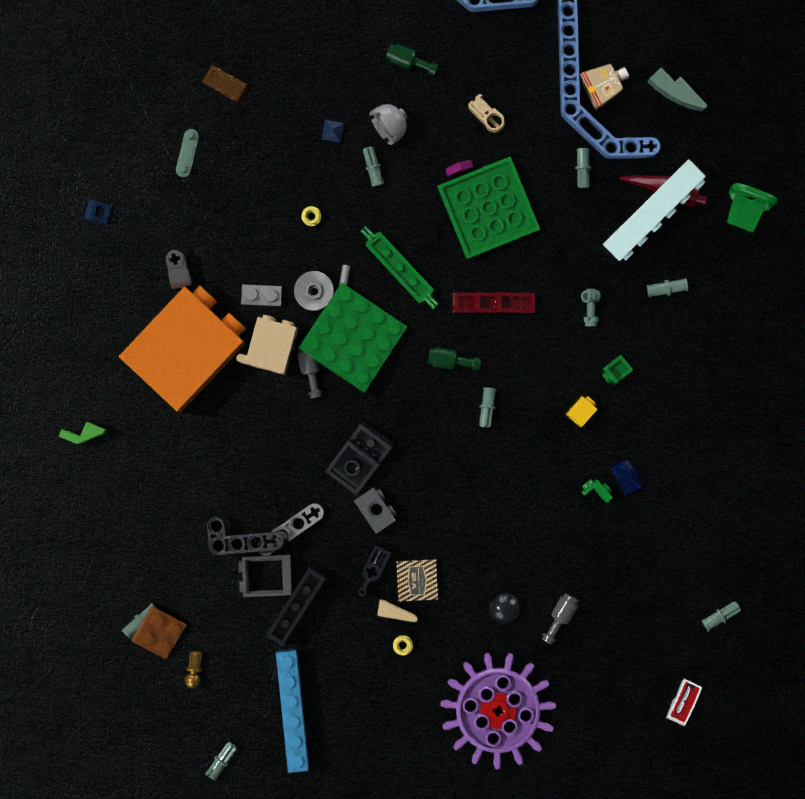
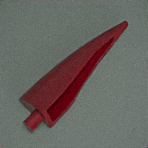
M635 175L620 177V180L656 192L670 176ZM693 188L689 192L691 197L684 204L692 207L695 206V203L705 205L707 197L698 195L699 189Z

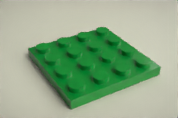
M511 156L437 186L466 259L540 230Z
M341 283L298 349L364 393L407 326Z

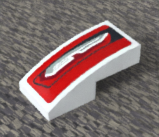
M683 679L666 718L685 726L702 687Z

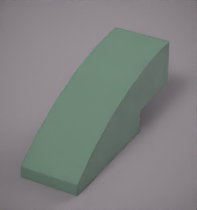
M662 68L648 80V83L654 89L679 105L701 112L707 107V104L681 77L674 82Z

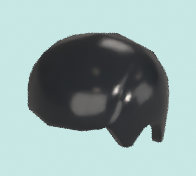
M501 593L491 601L490 615L493 620L500 624L511 623L519 616L521 604L518 598L511 593Z

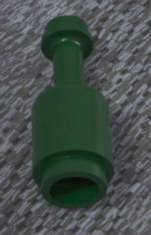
M391 43L386 56L390 62L406 69L417 66L427 70L429 75H434L438 64L434 61L431 64L418 59L416 51L398 43L396 45Z
M435 347V349L430 348L428 364H432L433 367L454 369L456 365L472 367L474 371L480 368V358H462L457 356L455 350Z

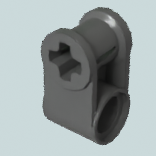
M176 250L170 251L166 256V263L172 289L192 285L184 254ZM174 255L180 257V260H178L177 265L174 262H171V259L174 258Z

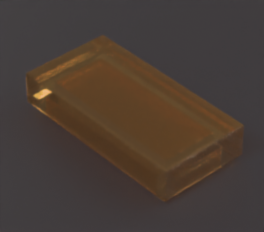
M213 65L202 81L205 85L235 102L239 100L247 86L245 83Z

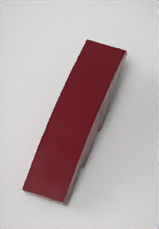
M455 292L453 293V313H535V293Z

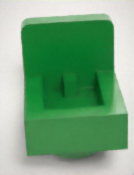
M619 355L602 369L604 372L602 376L608 384L612 382L615 385L633 369L622 355Z
M590 479L582 486L584 490L581 493L583 495L594 489L605 503L613 498L610 495L612 490L605 483L602 485L597 479L594 481Z

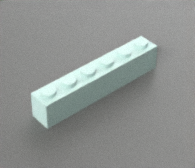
M688 159L603 245L619 261L622 258L626 261L634 253L631 249L636 244L640 247L648 239L646 235L651 230L655 232L662 225L660 221L665 216L670 218L677 211L674 207L679 202L684 204L691 197L689 192L693 188L698 190L705 183L703 179L706 176Z

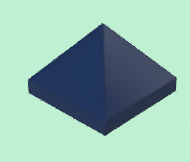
M325 120L322 140L341 143L344 123Z

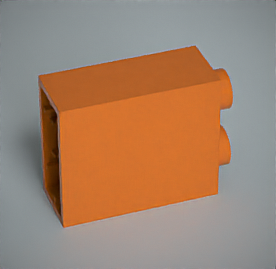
M201 286L193 293L186 287H183L118 356L177 412H182L246 344L239 337L246 328L230 313L220 320L210 310L217 301Z

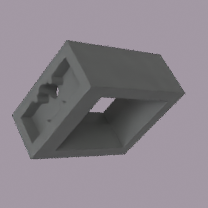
M291 554L243 556L242 561H239V573H243V580L239 581L240 593L243 592V597L292 595ZM282 560L283 589L250 590L249 561Z

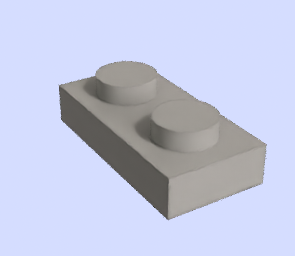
M242 285L241 305L281 307L282 286Z

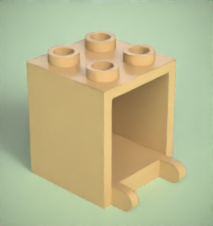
M263 315L262 318L257 317L248 354L237 355V361L286 375L298 329L294 327L295 324L286 320H282V323L275 322L276 319L267 315Z

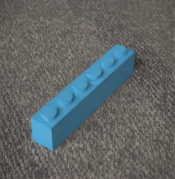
M297 649L279 650L276 652L288 773L308 771L309 761Z

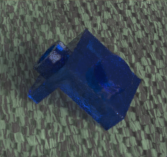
M628 460L620 462L611 468V472L625 496L642 487L635 469Z

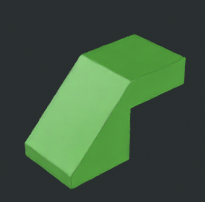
M86 422L81 435L61 429L59 437L76 444H82L106 434L107 429Z

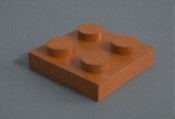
M151 606L131 640L137 645L167 659L186 624Z

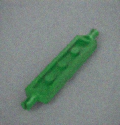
M365 226L364 229L367 233L363 229L360 231L368 239L365 246L418 303L426 301L434 309L439 304L431 296L434 289L381 232L373 234Z

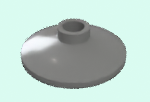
M310 271L299 277L294 287V295L297 302L303 308L311 311L326 307L334 293L331 280L325 274L318 271ZM312 289H318V294L312 295Z

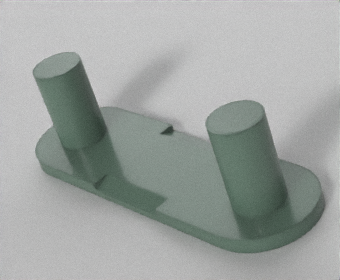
M189 129L184 133L176 166V173L180 177H187L191 172L199 135L194 129Z

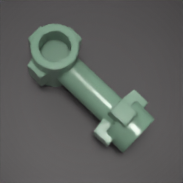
M587 289L581 295L583 302H587V317H584L585 326H597L598 317H595V302L600 300L601 295L595 289Z

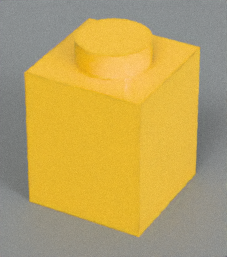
M581 396L565 415L579 427H582L596 412L597 409L594 407L596 403L588 396L586 398Z

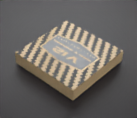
M436 559L396 561L398 601L438 599Z

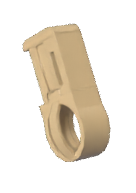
M481 94L477 95L475 100L468 104L469 110L486 126L487 130L496 133L503 129V115L495 108L492 109L482 99ZM491 116H499L502 124L499 126ZM487 120H489L496 128H491L488 125Z

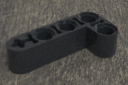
M222 516L211 518L207 523L209 549L215 555L278 550L285 548L289 543L288 535L283 531L231 535L230 522ZM217 521H220L222 524L220 531L216 529ZM257 537H259L262 541V545L260 547H257L255 544V539ZM275 538L280 539V542H279V543H278V542L270 543V540H269V539H275ZM237 539H240L243 543L241 549L236 545ZM219 540L222 541L224 545L222 551L219 550L217 546Z

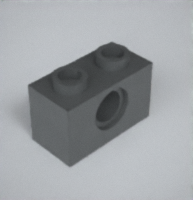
M373 487L355 499L354 502L377 534L396 521L394 516L397 514L391 505L386 506L383 501L385 496L381 490H375ZM373 504H380L382 506L381 514L374 515L371 512V506Z

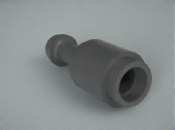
M298 349L299 353L297 356L301 373L308 376L311 392H309L311 398L322 396V390H319L316 373L320 371L319 362Z
M567 593L560 597L551 614L554 622L548 633L543 634L542 640L551 645L556 641L554 637L561 624H568L578 607V599Z

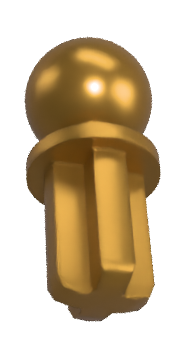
M198 651L190 653L189 667H186V670L190 671L185 677V683L189 688H196L201 682L198 672H202L200 668L202 653Z

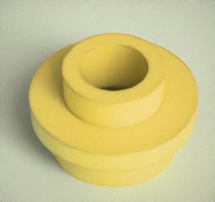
M307 207L302 212V220L308 226H315L321 221V212L316 207ZM314 213L315 219L309 220L308 215Z
M401 635L394 640L393 648L397 654L407 655L411 652L413 643L408 636ZM402 641L407 644L404 649L399 647V643Z

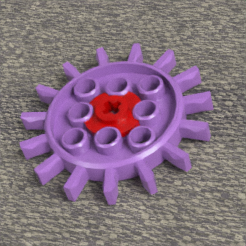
M489 652L485 653L486 670L478 673L473 670L471 664L467 661L464 662L465 671L471 678L464 685L455 679L449 678L448 684L460 691L457 701L441 700L440 704L445 708H455L457 719L442 724L443 730H450L459 726L464 734L455 742L453 748L458 750L466 742L470 741L477 747L472 755V763L474 764L480 760L484 750L493 752L495 769L500 768V755L503 752L512 751L515 761L519 765L523 764L522 755L518 751L520 746L528 742L533 749L539 752L542 749L539 742L531 737L536 728L553 731V726L539 721L540 710L554 709L556 704L550 701L540 703L536 694L549 686V682L543 680L535 686L529 683L526 678L534 668V664L531 662L525 666L521 674L512 671V653H508L506 656L504 668H493ZM501 677L508 679V685L505 688L497 685V681ZM484 689H490L492 696L489 699H483L481 692ZM511 694H518L520 696L517 704L509 702ZM469 700L476 703V707L472 711L465 708V703ZM500 705L503 712H499V714L496 715L493 708L496 709L497 706ZM528 710L531 712L529 720H522L520 718L522 711ZM479 717L487 719V724L484 727H479L476 724V720ZM506 722H513L515 724L513 731L507 732L504 730ZM491 733H496L499 736L496 743L488 741V736Z

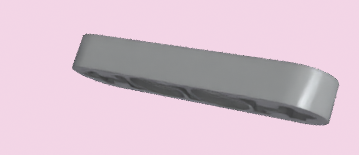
M317 503L311 504L272 532L284 529L287 531L290 541L323 517L324 510ZM312 507L314 509L319 508V517L316 518V516H312L311 518H309V520L312 522L308 524L307 519L302 515V513L305 512L307 516L312 512ZM296 518H301L304 521L302 529L294 528L293 521ZM278 538L274 539L276 542H280ZM261 540L258 542L257 547L262 545ZM276 550L258 552L262 555H270Z

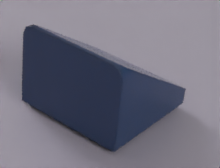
M89 200L84 219L107 225L112 206L95 200Z

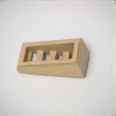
M380 599L378 616L417 622L415 614Z

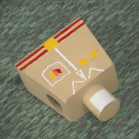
M611 64L583 72L579 75V79L595 110H598L622 92L623 87L620 82L629 78L625 67L614 71Z

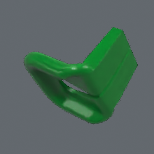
M735 183L729 190V195L733 201L727 223L753 233L763 211L771 209L777 204L778 199L769 193L751 186Z

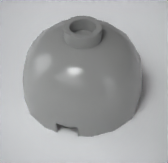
M384 104L370 112V116L374 115V119H372L374 127L383 139L387 137L390 140L387 142L389 145H393L403 137L407 128L405 121L407 115L401 108L398 110L393 105Z

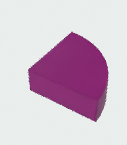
M470 160L462 161L445 170L447 176L473 168V164Z

